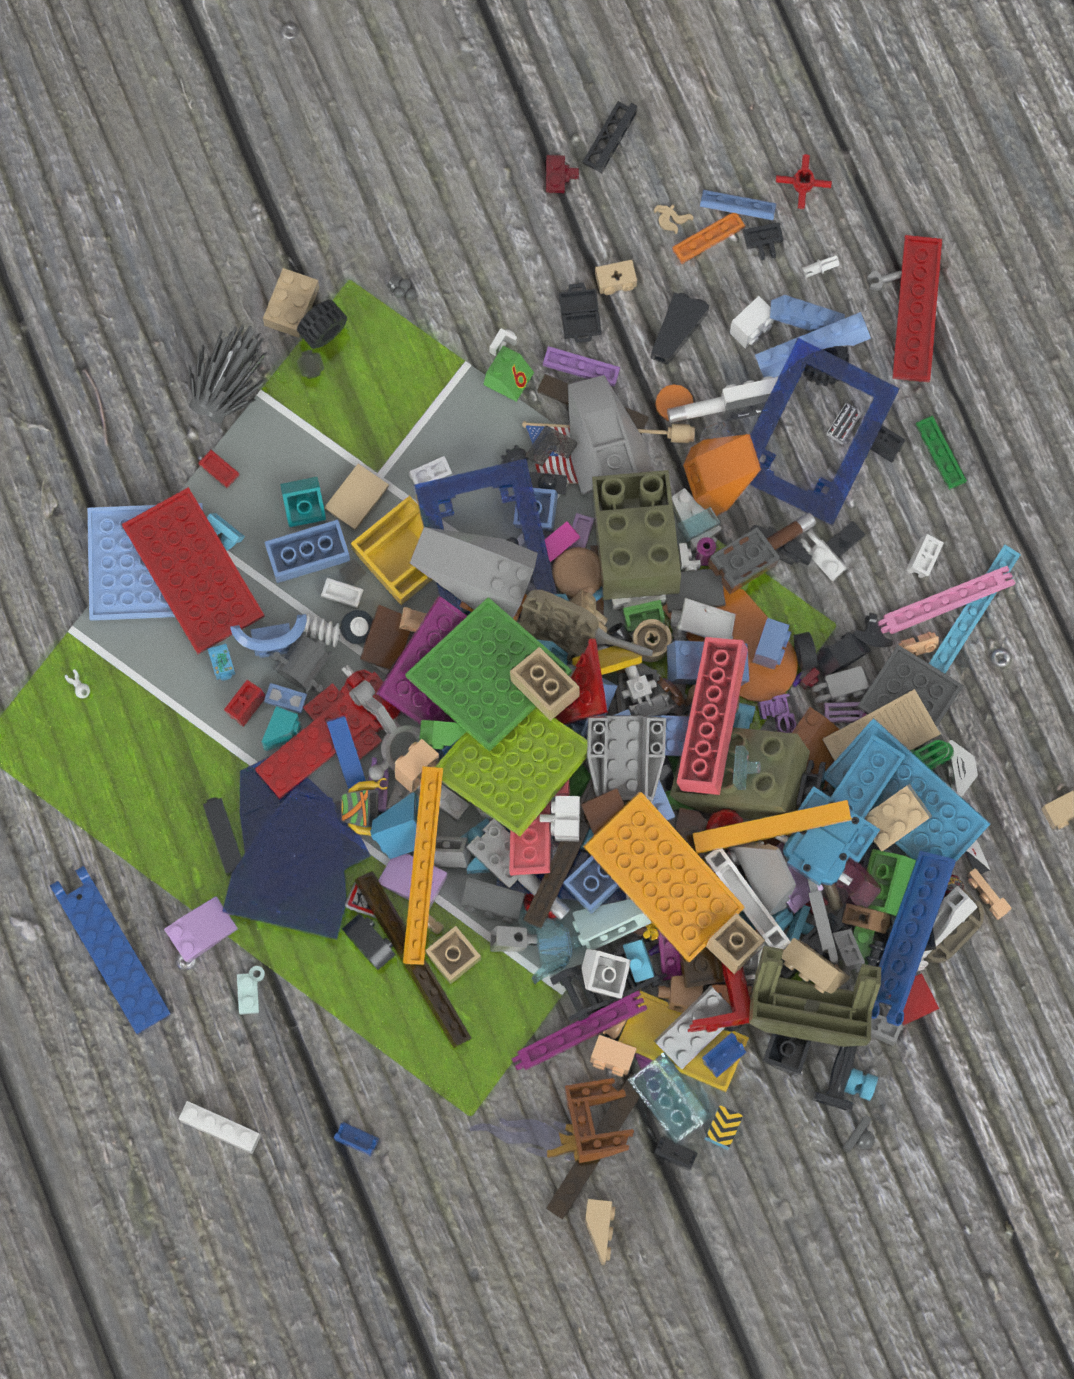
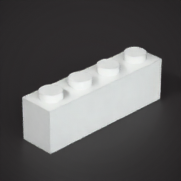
M189 1101L186 1102L179 1117L182 1123L253 1154L261 1137L259 1133Z

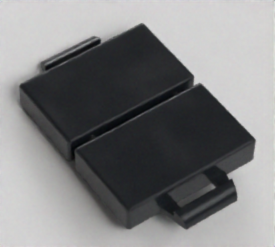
M584 283L569 284L568 292L559 293L564 339L574 338L576 343L592 341V336L601 335L602 333L596 289L587 290ZM583 288V290L572 291V289Z

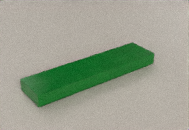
M933 415L916 422L915 426L948 489L951 490L966 483L967 480Z

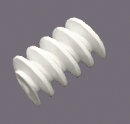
M307 614V623L304 629L307 632L305 637L308 638L311 634L312 639L315 640L318 637L322 642L325 640L326 645H330L333 641V647H336L341 634L339 623L332 627L331 620L325 625L324 618L317 622V616L310 620V614Z

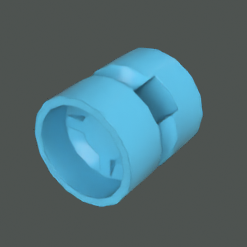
M852 1068L844 1092L851 1095L859 1094L860 1098L870 1101L878 1081V1076L869 1073L863 1075V1071Z

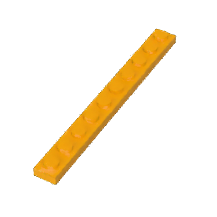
M422 766L403 963L424 965L443 768Z

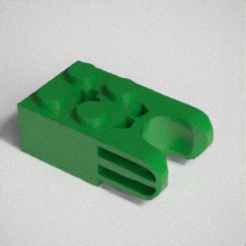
M935 740L919 750H910L933 772L934 768L947 762L954 756L953 746L942 740Z

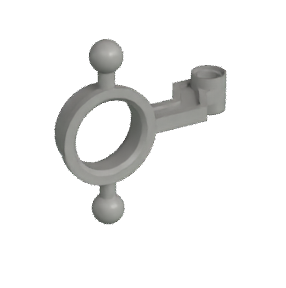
M364 680L351 690L349 695L358 706L363 705L365 709L375 715L387 733L381 746L384 762L380 765H373L369 769L370 778L380 780L384 776V771L389 767L395 771V762L390 752L394 738L400 733L409 732L416 738L418 743L420 729L411 725L397 727L385 707L372 697L375 695L374 688L369 682Z

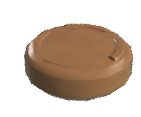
M573 547L562 552L556 558L552 568V580L555 588L561 594H566L569 599H572L581 590L593 595L601 587L599 557L593 551L581 547Z

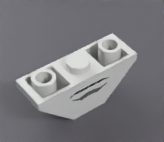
M950 740L947 743L953 746L954 756L949 760L947 773L948 777H952L953 784L950 787L962 797L978 776L975 756L953 740Z

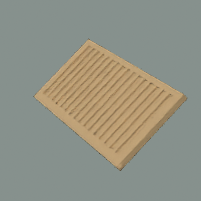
M914 689L825 737L823 741L835 761L873 718L909 750L921 746L941 733L938 731Z

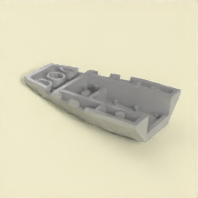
M424 527L410 564L429 578H432L441 587L447 589L456 598L462 600L471 609L475 610L489 597L510 617L514 618L533 574L538 553L502 538Z

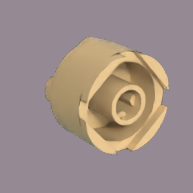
M648 619L641 622L635 629L632 643L653 650L652 656L638 653V655L642 656V661L656 662L667 656V645L671 644L672 636L670 629L659 620ZM649 638H652L655 643H651Z

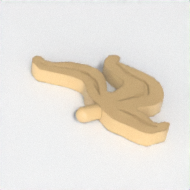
M673 204L670 208L657 205L654 213L657 211L662 213L658 221L664 230L674 231L675 234L678 233L677 225L669 221L670 216L676 224H683L687 220H693L691 214L678 216L673 210L675 207Z

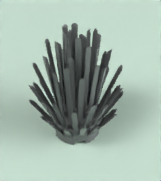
M242 324L234 340L233 337L237 331L236 326L229 333L228 337H225L224 341L221 338L223 332L220 330L212 357L208 356L206 368L203 363L205 347L202 345L201 350L198 349L195 379L191 366L188 365L192 395L189 407L200 416L210 417L212 422L221 424L226 416L256 401V399L246 401L245 398L257 391V388L265 381L262 379L247 390V387L253 382V380L248 382L247 380L259 367L260 362L267 354V352L263 353L250 369V366L256 359V354L259 351L258 348L264 338H261L257 343L261 333L257 334L255 339H251L254 334L252 326L247 328L242 337L241 333L244 329Z

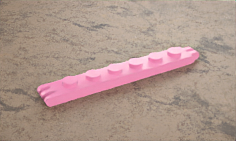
M1005 566L883 616V620L878 621V626L882 627V633L890 632V634H894L1013 586L1015 581L1011 579L1013 577L1012 574L1007 573L1009 572L1008 566Z

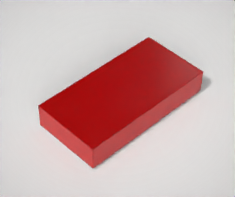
M212 450L198 463L199 466L225 488H228L240 475L239 472Z

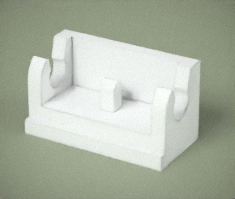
M445 456L411 470L408 474L413 480L415 488L419 489L452 474Z
M928 534L921 537L906 571L918 573L920 578L928 577L944 543Z

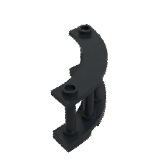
M643 935L629 941L643 939L644 944L650 942L649 938L646 939ZM623 945L616 948V953H610L625 958L626 955ZM581 964L564 969L550 978L553 985L561 984V986L565 987L577 1013L569 1017L570 1021L575 1019L579 1021L585 1020L590 1017L589 1014L621 999L610 997V999L598 1003L594 993L585 988ZM629 970L626 982L630 990L624 992L622 998L650 986L655 988L663 983L662 979L668 977L667 974L656 975L655 973L654 977L637 986ZM575 978L576 981H579L591 1005L590 1007L583 1008L572 986V979Z

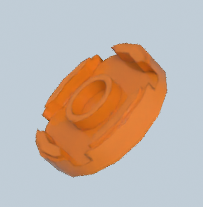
M674 384L660 390L655 405L658 414L666 421H669L667 415L668 408L693 403V398L688 389Z

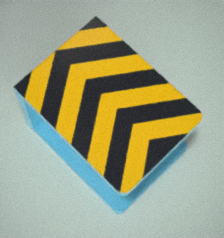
M719 1106L704 1140L728 1150L743 1116L723 1106Z

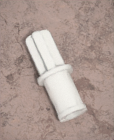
M836 255L821 261L818 259L817 262L802 267L805 278L818 273L823 274L824 271L839 266V259Z

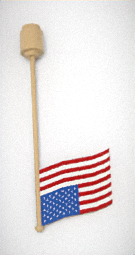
M523 421L522 426L527 428L533 446L537 473L567 475V484H578L571 461L570 425L527 423ZM672 423V427H668V431L638 429L640 433L667 434V438H670L673 443L694 442L695 427L690 426V424Z

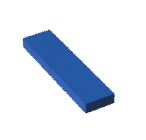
M344 715L326 722L349 790L356 783L366 781Z

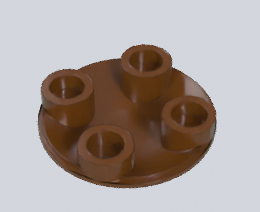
M659 676L657 683L664 691L672 693L669 697L679 707L686 705L683 695L677 686L666 678Z

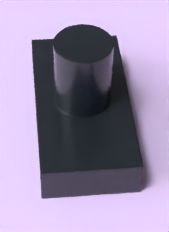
M852 521L826 544L840 558L865 537V533Z

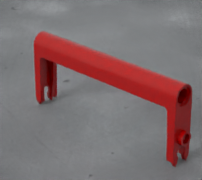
M721 962L732 1013L692 1020L693 1024L689 1025L688 1032L704 1030L714 1032L718 1028L749 1023L751 1000L743 966L734 974Z

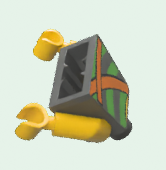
M381 778L378 782L374 780L358 782L349 788L348 793L342 794L341 801L334 803L335 813H341L342 822L348 823V827L357 834L371 836L372 821L378 817V790H375V788L379 787L381 790L388 789V787L382 788L380 786V782L387 781V779Z

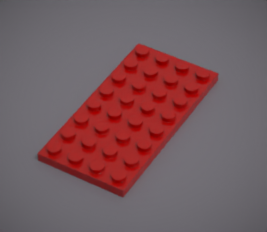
M189 487L122 524L123 529L197 655L232 636L231 626L240 625L242 630L265 617Z

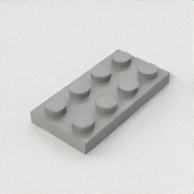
M710 986L654 1042L683 1069L725 1028H718L714 1032H707L706 1030L688 1032L689 1025L693 1024L692 1020L732 1013L731 1006Z

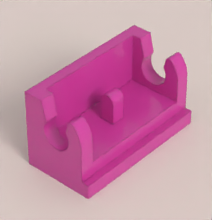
M567 521L537 546L551 562L581 537Z

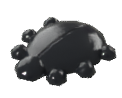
M515 445L514 449H506L507 454L501 456L503 460L501 467L507 468L509 472L512 469L518 472L520 468L528 467V454L524 449L519 448L518 445Z

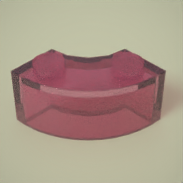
M848 858L843 873L853 878L849 886L841 880H838L835 884L843 887L856 905L868 908L881 892V889L869 872L859 863Z

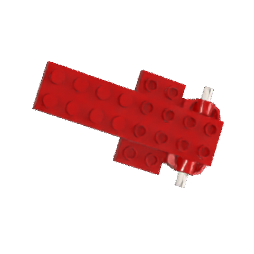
M349 665L343 667L342 671L348 678L342 689L339 691L332 683L306 704L303 710L313 722L255 768L257 774L279 799L283 798L336 754L326 721L345 715L359 760H362L382 743L381 738L376 733L384 728L376 716L365 709L363 705L358 706L349 695V692L364 680L369 682L375 690V695L372 697L385 707L397 727L400 726L396 721L400 716V710L376 694L383 684V680L375 671L371 673L363 669L354 672Z

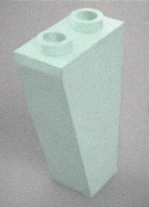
M631 899L599 906L592 914L587 909L573 912L575 921L572 922L576 932H580L578 939L581 945H586L590 950H595L652 923Z

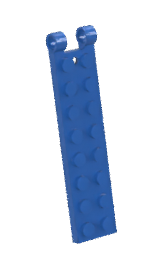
M924 851L919 852L879 967H881V986L872 1009L871 1019L877 1018L880 1011L879 1003L891 1006L887 1014V1022L895 1026L902 1024L904 1020L903 1010L956 860Z
M82 866L75 870L83 883V886L66 895L59 881L51 884L50 887L136 1034H139L168 1017L171 1013L86 868ZM79 894L82 895V898L80 900L77 899V895Z

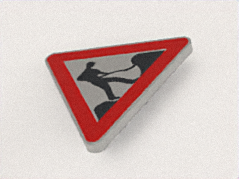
M354 882L345 906L350 910L357 911V913H363L376 918L357 884Z

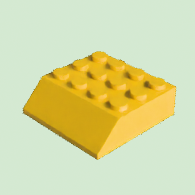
M410 495L351 543L353 552L400 605H403L433 580L411 565L410 561L423 528L439 529Z

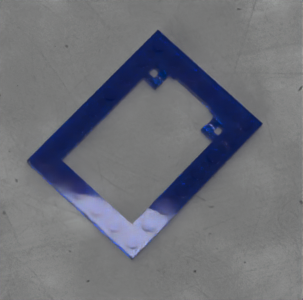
M797 338L750 433L758 461L762 455L766 456L764 463L759 461L761 470L749 485L833 525L900 388ZM806 364L873 397L833 481L830 482L820 477L813 491L810 489L805 491L773 475L774 471L770 470L776 454L765 449ZM824 486L829 488L826 494L821 492Z
M526 458L413 485L423 528L428 527L444 530L442 518L454 515L451 499L456 498L455 495L491 486L493 489L498 488L501 493L502 504L511 501L516 503L526 549L538 553L532 574L535 590H544L557 594ZM508 488H512L514 495L509 496ZM440 504H444L445 511L440 512ZM436 582L439 597H442L463 612V608L460 607L461 600ZM464 611L463 613L468 616L472 612Z

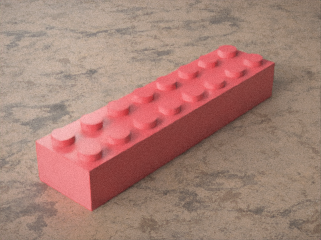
M705 637L677 778V784L681 791L720 795L748 651L743 640Z

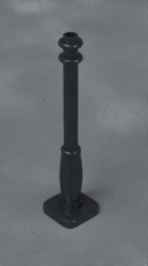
M874 940L873 944L868 945L871 952L870 956L865 957L867 965L879 967L885 950V943ZM840 1046L831 1071L828 1089L825 1090V1093H813L811 1100L844 1111H852L853 1102L844 1100L845 1094L843 1093L852 1072L858 1046Z

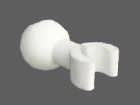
M75 669L73 670L75 680L65 675L67 682L75 686L76 696L79 698L88 697L90 688L87 684L81 683L79 674Z

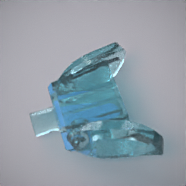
M546 918L542 929L523 921L530 927L535 928V934H537V947L541 968L531 978L534 984L563 970L569 964V959L572 957V948L582 947L578 936L570 937L569 929L565 928L558 920Z

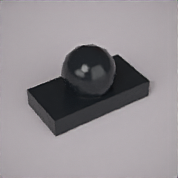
M529 472V488L556 490L559 495L566 494L567 475Z

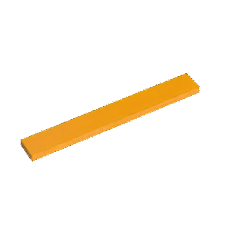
M848 800L697 832L693 833L696 853L699 854L851 821L852 818Z

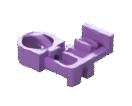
M789 694L774 696L771 700L757 703L760 719H767L766 716L769 715L775 717V727L778 732L792 733L796 727L794 714L789 713L786 698L790 696ZM782 718L785 720L787 732L780 728Z

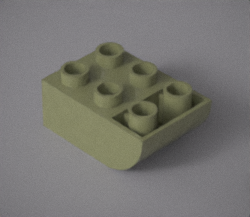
M669 470L592 477L594 521L603 600L680 594L681 570Z
M733 727L720 795L681 791L677 784L682 756H679L670 795L678 802L702 812L713 814L714 812L717 813L721 810L730 809L744 819L757 820L797 811L796 804L802 775L806 772L810 751L798 734Z

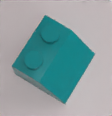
M318 476L280 484L289 527L326 520Z
M276 706L261 741L265 751H270L286 744L301 731L302 726L300 725L301 721H299L298 714Z

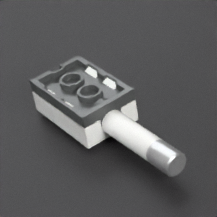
M768 376L757 382L750 380L744 382L743 385H728L725 389H722L721 397L668 408L667 415L669 422L672 423L723 412L725 421L728 422L781 410L783 394L778 377Z

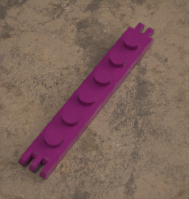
M636 991L594 1012L585 1020L577 1021L517 1052L518 1056L512 1058L513 1063L521 1061V1063L515 1066L516 1070L522 1068L528 1070L648 1009L646 1005L638 1007V1005L644 1003L643 998L635 1000V998L641 995L640 991Z

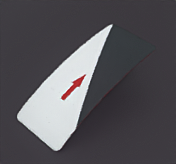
M976 840L968 848L966 854L973 870L976 868L980 874L989 871L990 868Z

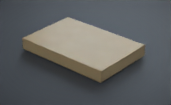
M358 463L324 509L353 530H356L388 489L389 484Z

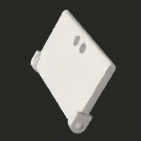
M685 598L677 629L702 637L733 639L732 632L736 614Z

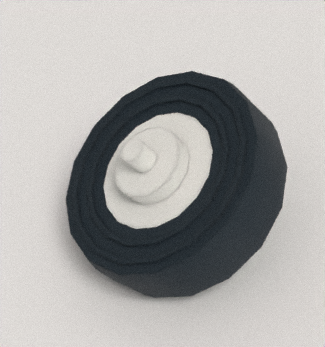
M363 610L348 612L340 624L342 636L352 644L365 643L373 618Z

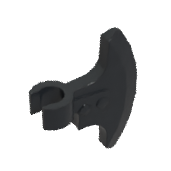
M869 613V616L866 615V629L864 632L859 630L853 632L860 641L873 647L884 648L893 645V641L885 638L881 628L875 625L877 614Z

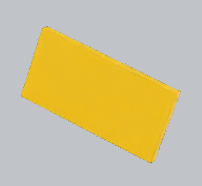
M640 991L641 995L637 999L643 998L644 1003L638 1005V1007L646 1005L648 1009L627 1020L618 1042L637 1048L635 1053L726 1093L740 1059L716 1078L704 1065L702 1057L730 1033L736 1036L738 1042L742 1043L744 1048L749 1037L735 1031L722 1030L681 1069L654 1040L682 1013L668 1009V1002Z

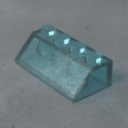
M665 1052L628 1079L675 1144L704 1124L712 1116Z

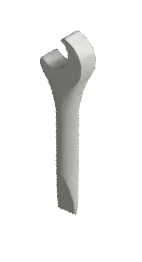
M598 627L595 637L597 645L609 644L639 654L652 656L653 650L614 638Z

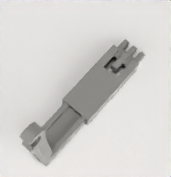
M807 879L811 892L808 894L823 953H829L831 963L836 965L838 963V956L821 890L818 891L817 884Z

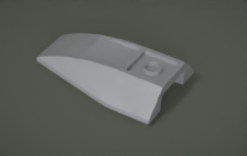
M605 375L568 384L571 461L581 494L592 493V477L654 471L643 437Z
M643 715L588 717L587 759L596 797L617 788L624 805L638 792H642L653 803L665 759L666 718Z

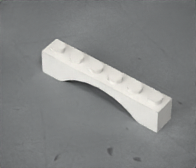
M714 850L704 857L719 879L744 905V913L768 946L786 949L791 943L724 850Z
M958 886L943 899L933 925L936 946L977 908L976 904ZM932 950L924 951V953L928 955Z

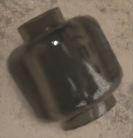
M312 350L302 352V356L297 359L301 375L307 377V379L322 375L321 372L324 370L321 355L313 353Z

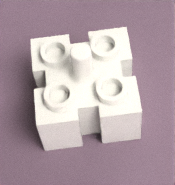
M556 796V800L552 801L551 805L552 815L540 814V822H551V835L555 836L556 841L579 842L580 796Z

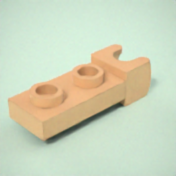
M976 868L967 875L969 878L967 880L973 889L977 888L981 894L980 898L986 905L989 904L991 906L989 911L997 920L1012 909L1004 898L1000 899Z

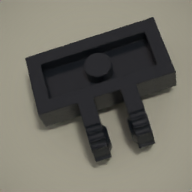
M779 222L743 230L747 249L757 248L760 260H765L763 246L769 245L771 258H776L774 244L781 243L784 240Z

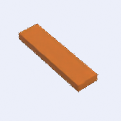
M730 213L672 247V250L681 264L744 229L745 224L737 213Z

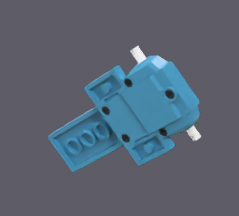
M872 734L831 797L813 786L798 811L848 800L852 820L796 832L790 837L786 835L777 836L775 839L785 844L783 856L787 860V866L818 886L821 884L831 886L837 883L838 880L849 886L853 878L843 873L848 858L859 863L880 831L879 828L866 821L865 817L906 755Z

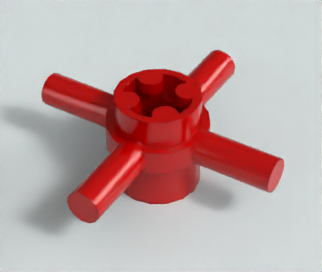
M808 154L802 155L801 169L797 171L794 177L776 175L775 183L793 184L794 189L799 193L798 209H805L806 193L811 191L813 187L831 188L832 181L814 178L813 172L809 169L810 155Z

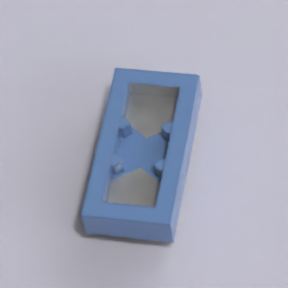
M270 683L264 702L302 714L307 694Z

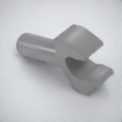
M877 270L871 272L867 280L876 279L878 283L871 284L870 289L875 291L882 290V285L885 282L900 279L902 271L886 275L879 274Z

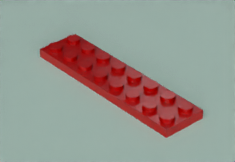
M905 235L892 379L930 383L942 239L911 235Z

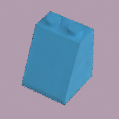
M415 792L409 794L372 821L371 837L374 841H377L381 851L386 853L390 859L414 851L419 797Z

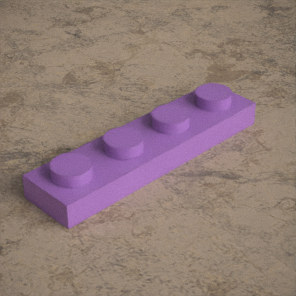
M549 346L543 361V366L586 379L605 375L609 384L614 387L620 372V367Z

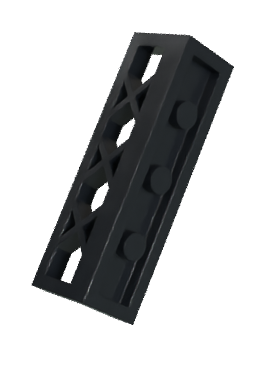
M617 101L582 164L601 174L603 173L635 118L638 109L637 105L631 103L630 106H627ZM619 108L626 111L623 118L620 119L616 115ZM617 124L614 133L609 134L608 126ZM608 139L606 147L600 149L598 143L601 140ZM599 154L600 157L596 164L589 161L591 156Z

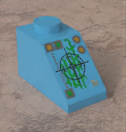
M227 644L209 648L208 652L217 680L221 679L223 681L232 678V675H235Z

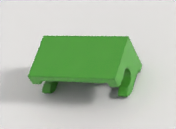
M661 600L623 608V617L628 632L635 631L641 622L648 619H656L665 624Z

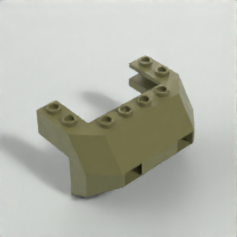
M763 946L755 973L749 1024L767 1033L842 1047L867 1046L871 1041L872 1009L881 986V967L862 964L853 991L838 988L832 994L826 991L821 993L813 987L815 984L780 978L783 960H781L783 949Z

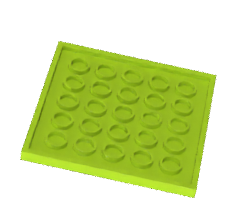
M536 707L490 752L466 732L435 767L443 768V784L515 834L521 836L587 758V739L555 718L550 721Z

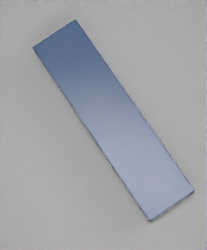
M703 190L700 207L773 220L776 203Z

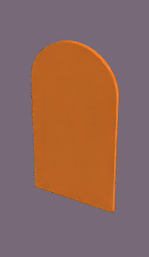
M723 586L725 606L715 608L736 614L732 632L733 639L743 640L748 647L749 682L741 686L739 696L749 701L763 702L771 700L774 696L785 694L793 684L798 669L797 656L793 646L788 641L786 648L782 647L785 652L781 664H776L774 670L752 663L768 617L744 590L738 589L734 593L729 594ZM666 604L662 607L663 612L671 620L672 612L668 613V608ZM687 632L688 634L685 636L688 641H705V637Z

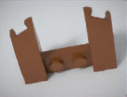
M614 1078L565 1086V1097L568 1111L570 1112L579 1163L609 1157L629 1150V1145H626L628 1137H633V1129L595 1135L590 1106L626 1096L623 1089L618 1092L612 1086L615 1083Z

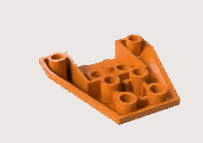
M750 434L702 440L690 448L683 464L694 500L712 517H717L727 511L761 470Z

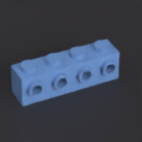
M787 295L771 300V319L810 332L845 318V314Z

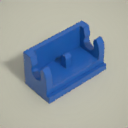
M730 1033L702 1059L704 1065L717 1078L747 1052L743 1044L738 1042L736 1036Z
M343 1122L340 1124L334 1140L371 1157L379 1138Z

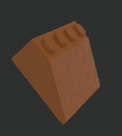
M809 707L792 733L798 734L809 749L808 762L809 760L814 761L813 773L818 774L821 762L826 763L825 771L834 763V759L823 739L840 729L825 716ZM825 780L823 792H824V790L826 789V787H827L828 784H829L826 780Z

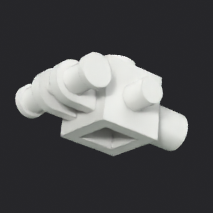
M636 665L625 668L629 681L626 683L627 690L621 692L624 699L631 697L633 704L638 703L629 706L632 715H634L632 710L635 709V706L643 703L642 700L644 699L652 706L650 700L652 695L651 689L657 687L655 680L648 682L645 675H639Z

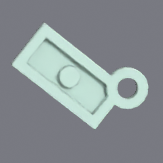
M260 966L252 967L249 974H237L240 1015L259 1013L258 982L263 980L265 972ZM254 971H260L261 975L259 977H254Z

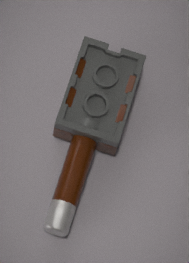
M806 513L768 538H765L757 527L710 557L708 566L716 576L720 575L723 578L722 585L729 594H732L775 567L780 558L775 550L815 526L816 520L811 513Z

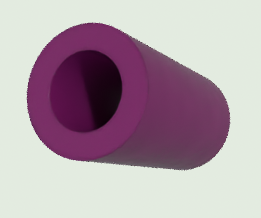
M704 537L697 543L695 560H700L701 566H708L710 557L715 554L716 543L713 539Z

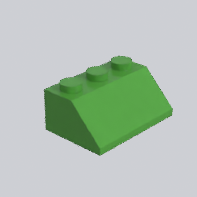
M872 849L857 906L897 916L916 860L903 855Z

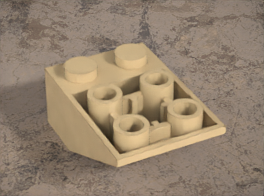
M588 1199L585 1224L601 1265H605L606 1261H609L611 1247H607L608 1240H612L613 1227L609 1226L610 1220H614L615 1207H612L611 1201Z

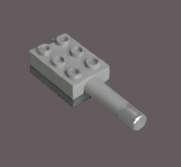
M492 819L482 830L484 834L481 837L477 835L465 848L507 888H510L518 880L535 896L542 881L535 874L510 875V833L495 819ZM556 897L550 911L561 920L570 911V908Z

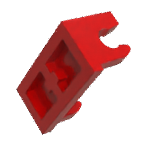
M246 680L224 711L231 719L234 718L244 727L265 700L266 695L261 688Z

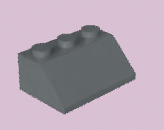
M468 877L461 904L462 907H465V911L471 913L479 911L484 913L483 916L494 919L496 916L502 918L503 922L513 924L519 921L525 894Z

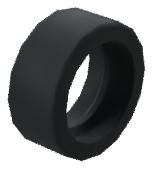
M810 632L794 635V648L801 670L817 667L816 649Z

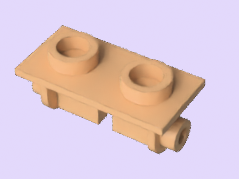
M928 632L917 636L919 642H916L913 637L902 640L898 644L918 656L937 650L939 648V637L936 636L935 632Z

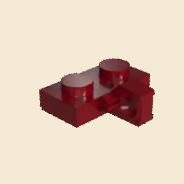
M547 155L546 192L564 193L565 183L569 182V179H579V168H570V165H565V155Z

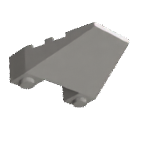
M761 840L727 848V856L735 866L741 864L753 892L770 915L787 907L786 903L790 900L789 895H792L796 883L780 849L770 844L763 845L764 842Z

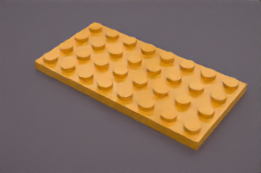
M638 792L583 846L687 962H690L706 947L709 939L725 923L745 908L642 792Z

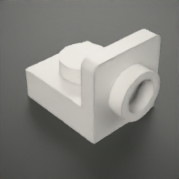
M501 328L490 345L489 353L496 356L501 348L506 346L507 342L515 346L517 343L515 333Z
M680 543L678 546L680 570H685V572L697 571L701 565L700 560L689 561L692 560L691 549H687V543Z

